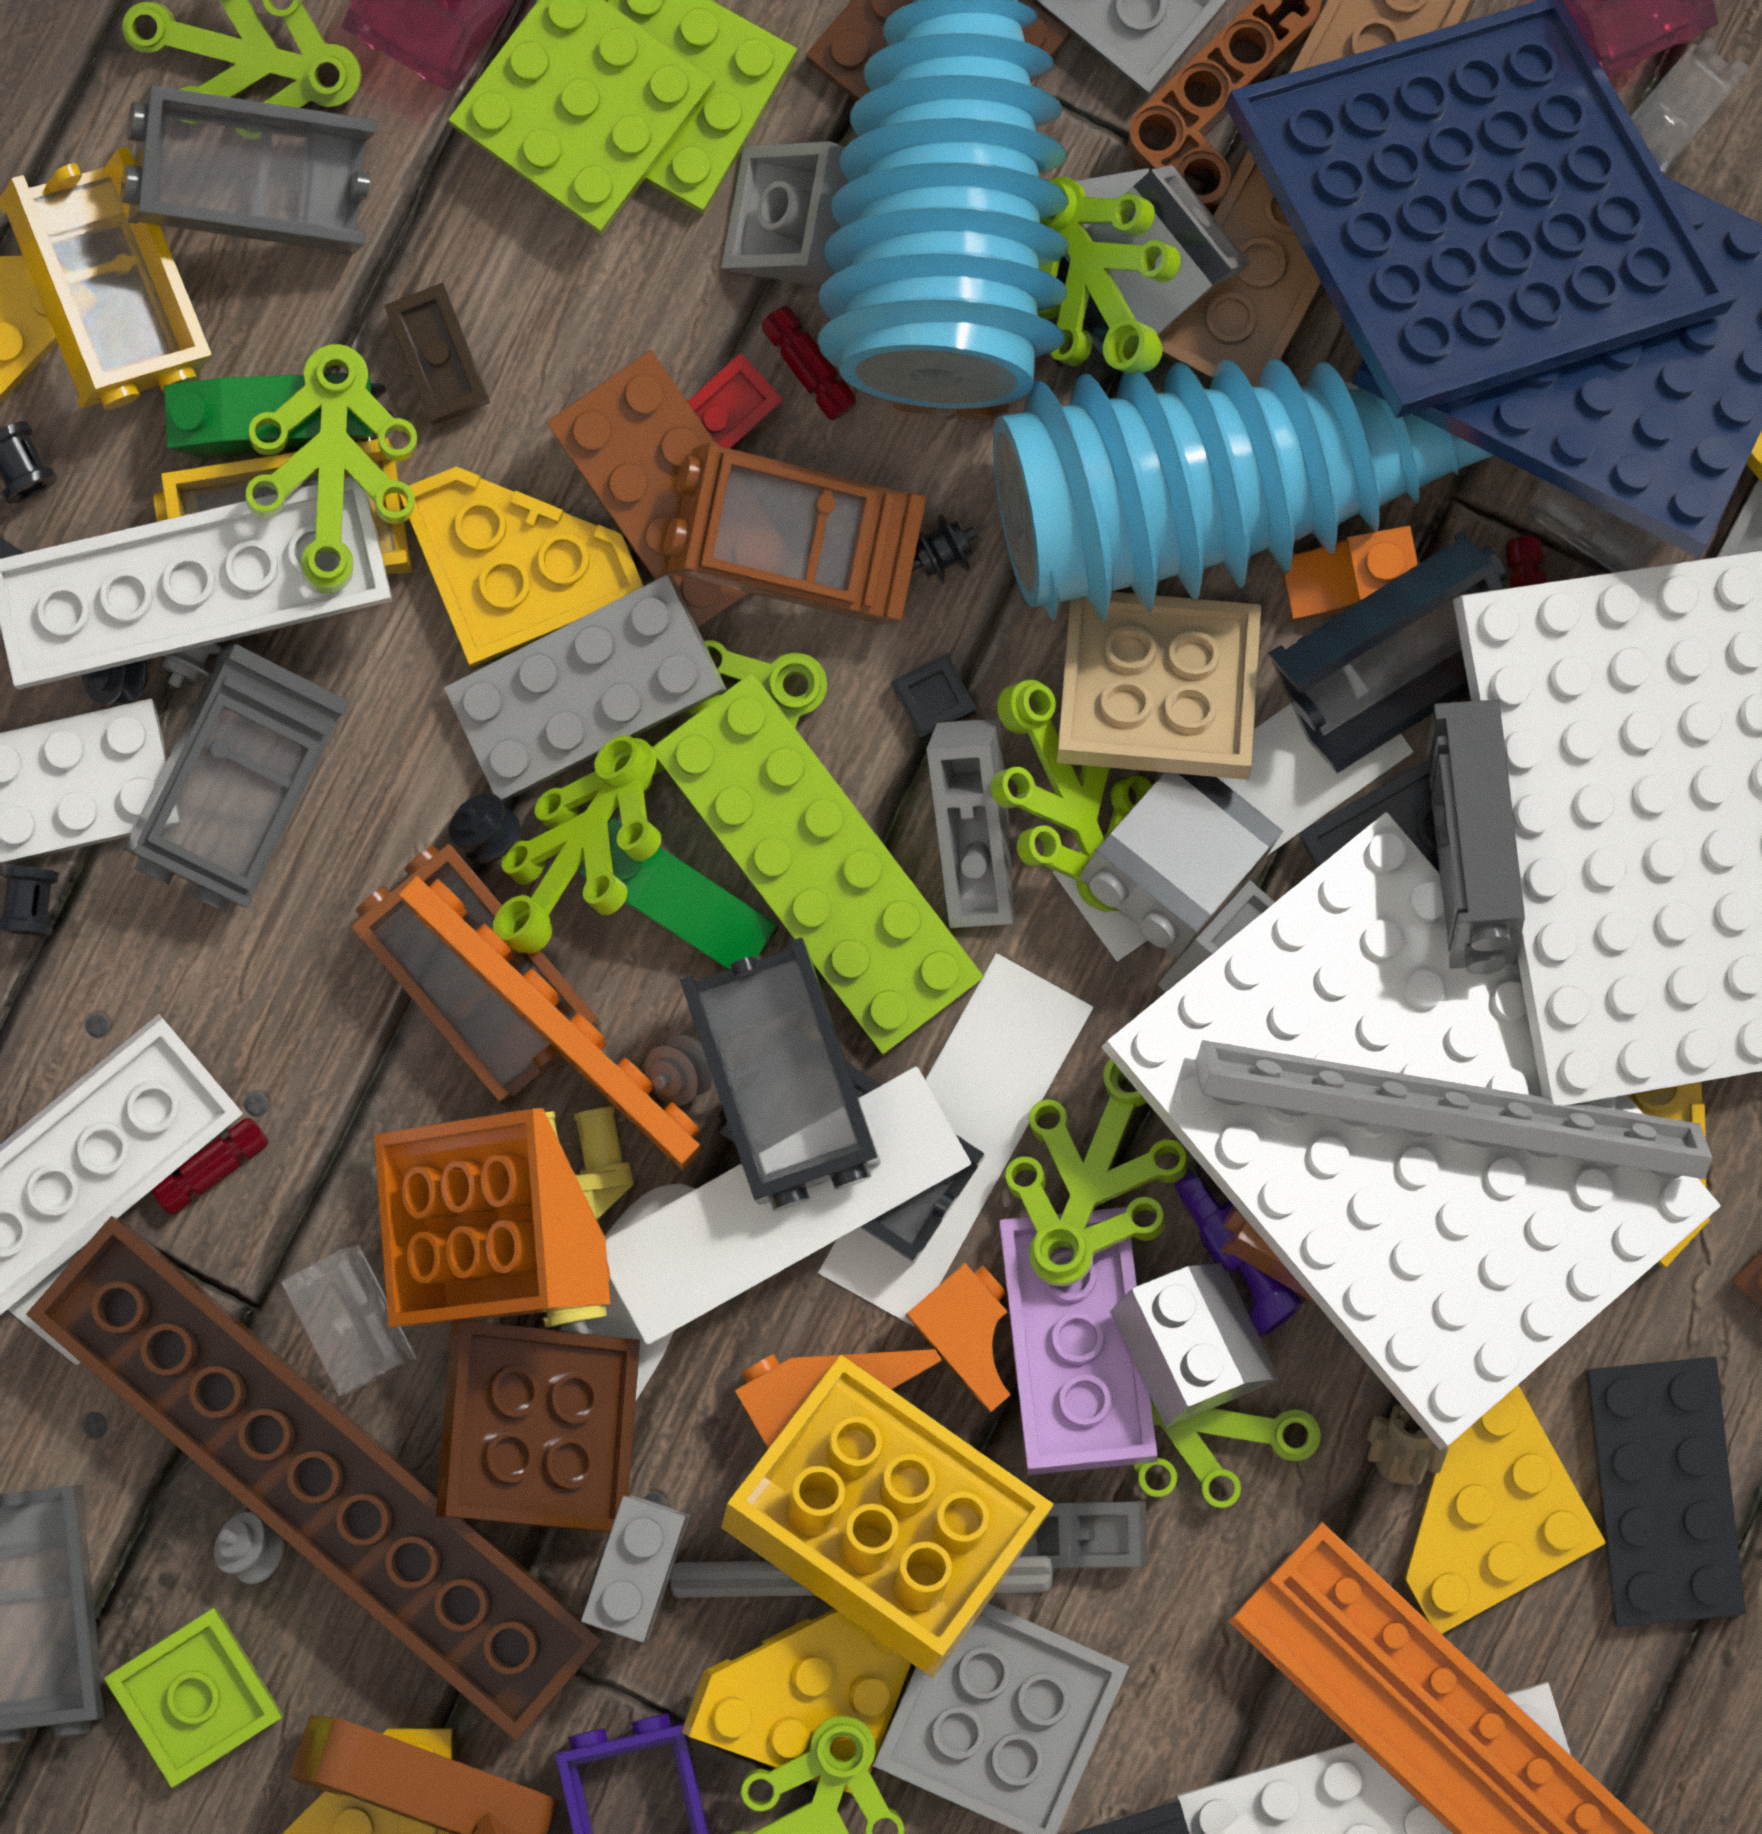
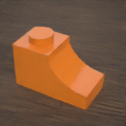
M1404 526L1376 533L1372 532L1347 537L1346 540L1336 543L1333 555H1329L1324 547L1293 554L1290 571L1286 574L1281 569L1291 622L1339 614L1418 565L1411 527Z
M964 1263L906 1313L905 1316L933 1349H936L939 1356L988 1412H992L1010 1396L997 1373L992 1350L993 1334L997 1321L1007 1313L999 1301L1007 1293L983 1265L973 1272Z

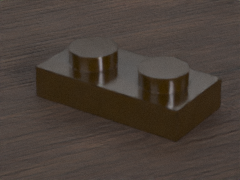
M443 282L384 305L432 426L490 403Z

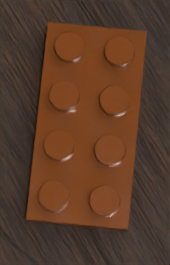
M652 349L639 356L545 422L653 580L655 581L667 574L674 577L697 628L749 593L668 573L671 556L665 555L664 542L671 520L674 517L679 518L684 494L677 491V478L681 463L686 455H692L693 448L710 442L715 443V441ZM730 471L712 558L777 573L796 559L737 473Z

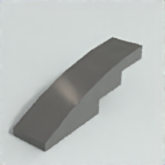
M1146 1501L1053 1503V1508L1019 1556H1046L1051 1559L1053 1569L1148 1566Z

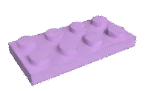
M1127 1207L1094 1210L1087 1227L1126 1212ZM1063 1213L1057 1214L1059 1220L1061 1219ZM1030 1217L999 1220L1027 1475L1157 1462L1150 1395L1110 1313V1310L1132 1288L1137 1287L1131 1238L1094 1254L1089 1272L1080 1281L1068 1286H1053L1042 1281L1031 1267L1029 1246L1037 1232ZM1058 1248L1052 1253L1050 1260L1057 1265H1063L1072 1259L1074 1252L1069 1248Z

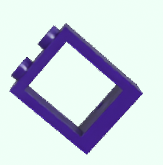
M668 1713L630 1722L633 1734L607 1739L605 1728L568 1736L570 1748L555 1754L573 1834H594L579 1765L671 1743L692 1834H710L689 1737L681 1732L685 1722L671 1725Z

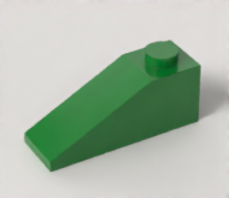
M348 373L324 374V377L332 384H340L347 379ZM368 374L366 389L371 394L370 374ZM304 375L222 377L164 385L167 448L203 459L257 452L251 446L249 440V425L252 419L260 413H274L305 386ZM321 408L288 433V441L284 449L305 446L320 432ZM347 408L346 433L351 439L373 437V432ZM271 424L261 426L256 433L257 438L264 443L275 442L281 435L280 430Z
M613 818L610 820L608 831L613 874L627 887V898L623 904L625 907L727 970H731L730 964L751 956H755L756 959L759 957L777 928V924L660 847L650 858L644 861H634L617 845V834L622 827V823ZM584 862L578 873L582 880L587 882Z

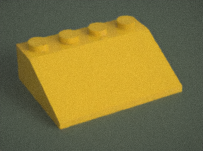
M840 1355L729 1500L721 1528L934 1679L981 1614L1054 1504L850 1360Z

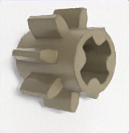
M1402 1405L1393 1406L1389 1420L1375 1415L1367 1440L1372 1444L1367 1456L1368 1461L1376 1462L1378 1471L1386 1479L1398 1484H1413L1415 1482L1421 1484L1426 1469L1434 1473H1440L1448 1452L1446 1447L1442 1450L1437 1448Z

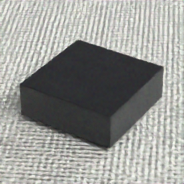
M948 653L891 682V686L919 740L932 735L936 723L956 722L975 713L977 710Z

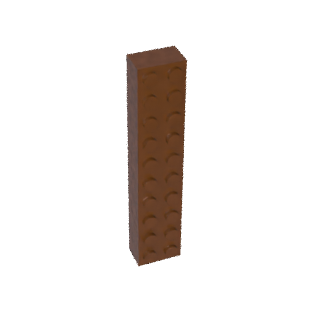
M110 1216L26 1313L31 1320L514 1740L517 1741L524 1735L606 1639L591 1625L581 1622L582 1617L470 1520L436 1517L437 1491L123 1219Z

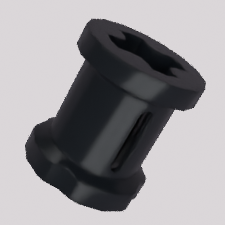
M18 421L0 429V478L5 486L2 496L8 504L18 503L34 497L57 481L54 470L52 468H45L30 438L33 430L27 421Z
M3 865L1 876L6 878L7 881L3 913L0 918V931L32 936H52L53 926L47 923L51 885L58 883L59 872L35 867Z

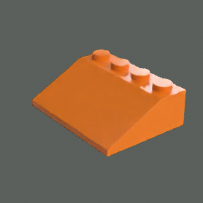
M543 1108L526 1109L374 1134L389 1327L449 1324L457 1320L475 1321L611 1304L609 1290L610 1268L607 1262L605 1236Z

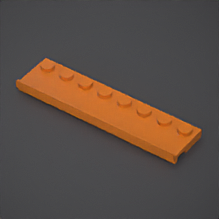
M1320 1522L1228 1620L1246 1640L1452 1834H1654L1323 1522Z

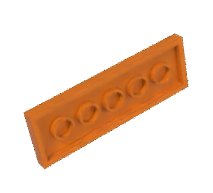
M416 876L404 888L399 896L406 909L548 1044H552L576 1071L680 1170L684 1171L701 1153L700 1144L694 1139L700 1134L698 1131L700 1128L673 1102L664 1110L648 1096L653 1090L652 1082L627 1058L624 1057L617 1065L614 1064L602 1052V1049L607 1045L605 1043L606 1039L581 1014L577 1013L569 1021L555 1007L561 1001L557 997L559 994L536 971L530 968L522 976L510 965L509 962L514 957L511 953L512 949L485 923L477 931L469 926L462 919L468 913L464 908V903L439 879H436L429 887Z

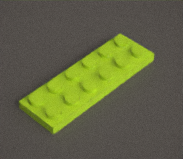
M753 672L652 747L656 752L658 762L794 940L801 937L804 939L815 968L882 1055L984 978L980 970Z

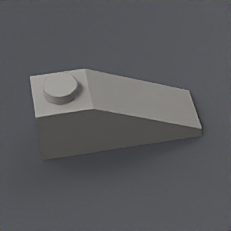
M1000 719L936 723L927 747V756L949 928L1013 924L1008 808H1003L994 801L990 790L994 775L1006 770Z

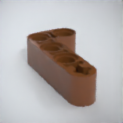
M1253 0L1134 115L1131 120L1127 141L1128 154L1133 163L1140 170L1149 168V171L1172 165L1183 179L1191 171L1203 170L1209 172L1216 179L1218 187L1208 195H1197V197L1211 214L1216 212L1221 200L1228 191L1231 174L1229 165L1224 157L1204 137L1229 114L1225 103L1231 90L1262 82L1308 38L1318 19L1322 0H1298L1303 4L1301 16L1295 12L1289 13L1278 24L1276 35L1270 26L1278 18L1282 1L1290 6L1297 0ZM1240 40H1250L1259 45L1263 52V57L1256 63H1240L1230 53V46ZM1194 83H1205L1214 88L1218 94V100L1211 106L1198 107L1188 101L1184 91ZM1149 126H1161L1170 132L1174 142L1165 150H1151L1141 142L1139 137L1141 131Z
M319 1715L309 1716L288 1775L289 1778L314 1788L358 1799L451 1834H473L478 1829L477 1823L487 1812L517 1834H548L559 1800L541 1792L363 1726Z

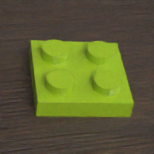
M217 1607L212 1608L104 1677L107 1685L171 1788L176 1787L285 1717Z

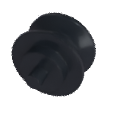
M939 514L938 530L929 535L921 530L919 532L912 572L921 567L927 578L935 574L943 585L945 584L946 568L958 564L967 572L970 571L967 557L973 555L969 542L978 538L974 527L971 526L962 531L957 521L949 524L945 517Z
M142 660L83 674L82 682L89 697L100 704H109L115 700L120 703H132L142 695L146 687L148 678L147 661Z
M491 793L476 795L461 804L454 813L449 825L451 840L457 846L464 848L466 856L478 864L491 863L504 856L513 847L520 832L518 817L512 811L506 810L503 801Z

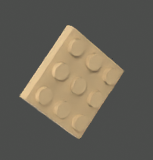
M1112 592L1107 619L1105 622H1102L1086 597L1070 600L1057 763L1249 780L1252 765L1261 605L1203 599L1194 601L1191 598L1155 595L1153 609L1151 612H1148L1136 594Z

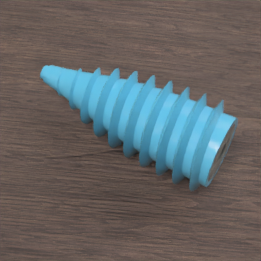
M912 0L913 3L901 7L886 19L883 26V35L889 46L878 51L866 63L863 75L871 92L861 97L850 111V123L854 132L859 137L852 140L842 150L839 158L840 170L849 183L841 187L834 195L830 207L833 218L841 228L830 236L824 246V257L828 266L835 274L822 284L818 293L819 305L831 321L819 332L817 344L821 354L831 364L839 368V372L846 382L865 393L882 399L916 406L952 409L1002 405L1026 396L1033 388L1035 358L1056 351L1065 342L1064 332L1057 325L1037 316V312L1051 309L1061 304L1067 297V288L1053 275L1039 269L1040 266L1060 260L1067 254L1069 248L1067 240L1060 233L1040 223L1042 220L1057 216L1069 204L1067 194L1060 187L1039 177V174L1058 168L1067 159V152L1059 142L1036 131V127L1055 121L1061 115L1063 109L1060 101L1053 95L1032 86L1030 79L1050 71L1054 65L1053 58L1041 48L1025 42L1022 29L1035 24L1038 20V14L1031 7L1018 2V0Z
M1275 358L1269 360L1263 367L1257 387H1252L1241 368L1232 360L1227 359L1218 363L1213 374L1210 389H1204L1193 371L1182 362L1175 363L1169 369L1162 393L1155 392L1148 379L1140 370L1134 375L1124 372L1120 379L1115 399H1109L1099 383L1090 374L1083 373L1074 384L1070 404L1067 406H1061L1048 385L1042 381H1034L1032 390L1026 396L1023 413L998 416L993 429V460L997 497L1014 574L1027 604L1030 607L1043 605L1053 622L1056 619L1060 602L1086 597L1099 619L1105 622L1112 591L1132 587L1145 609L1151 612L1158 581L1176 575L1191 598L1197 601L1200 595L1204 569L1223 564L1237 586L1243 588L1249 557L1266 549L1282 571L1287 574L1291 567L1295 541L1313 533L1329 555H1333L1336 549L1337 528L1339 524L1359 514L1371 530L1376 533L1379 527L1380 506L1405 493L1417 504L1420 487L1451 472L1458 476V469L1494 456L1413 414L1396 418L1387 401L1360 387L1357 390L1348 389L1339 373L1326 362H1319L1313 368L1306 387H1300L1289 367L1281 360Z

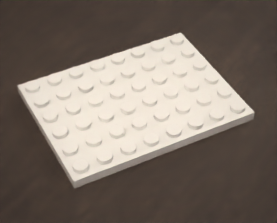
M1762 551L1469 594L1453 599L1471 701L1500 700L1525 921L1518 946L1517 959L1542 1097L1549 1098L1553 1104L1565 1106L1762 1071Z
M1385 812L1111 1037L1101 1048L1437 1448L1442 1450L1466 1431L1721 1205L1698 1178L1681 1176L1677 1179H1668L1645 1169L1621 1165L1612 1169L1603 1168L1585 1159L1561 1155L1554 1158H1543L1533 1155L1525 1149L1501 1145L1483 1148L1472 1145L1460 1138L1436 1134L1430 1137H1418L1408 1134L1400 1128L1376 1124L1358 1127L1349 1125L1334 1117L1311 1113L1304 1116H1292L1277 1110L1275 1107L1251 1103L1237 1106L1227 1105L1218 1102L1212 1097L1203 1096L1195 1064L1202 1039L1542 1097L1519 967L1515 963L1505 965L1502 970L1490 974L1469 973L1466 968L1450 969V951H1448L1440 874L1392 817ZM1627 1095L1580 1103L1643 1114Z

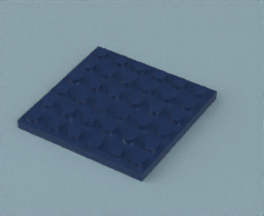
M1538 0L1231 90L1225 103L1226 109L1396 418L1728 313L1735 301L1734 295L1563 0Z
M1665 176L1735 297V301L1728 313L1412 414L1700 558L1709 544L1762 431V224ZM1363 359L1353 378L1352 384L1386 401Z

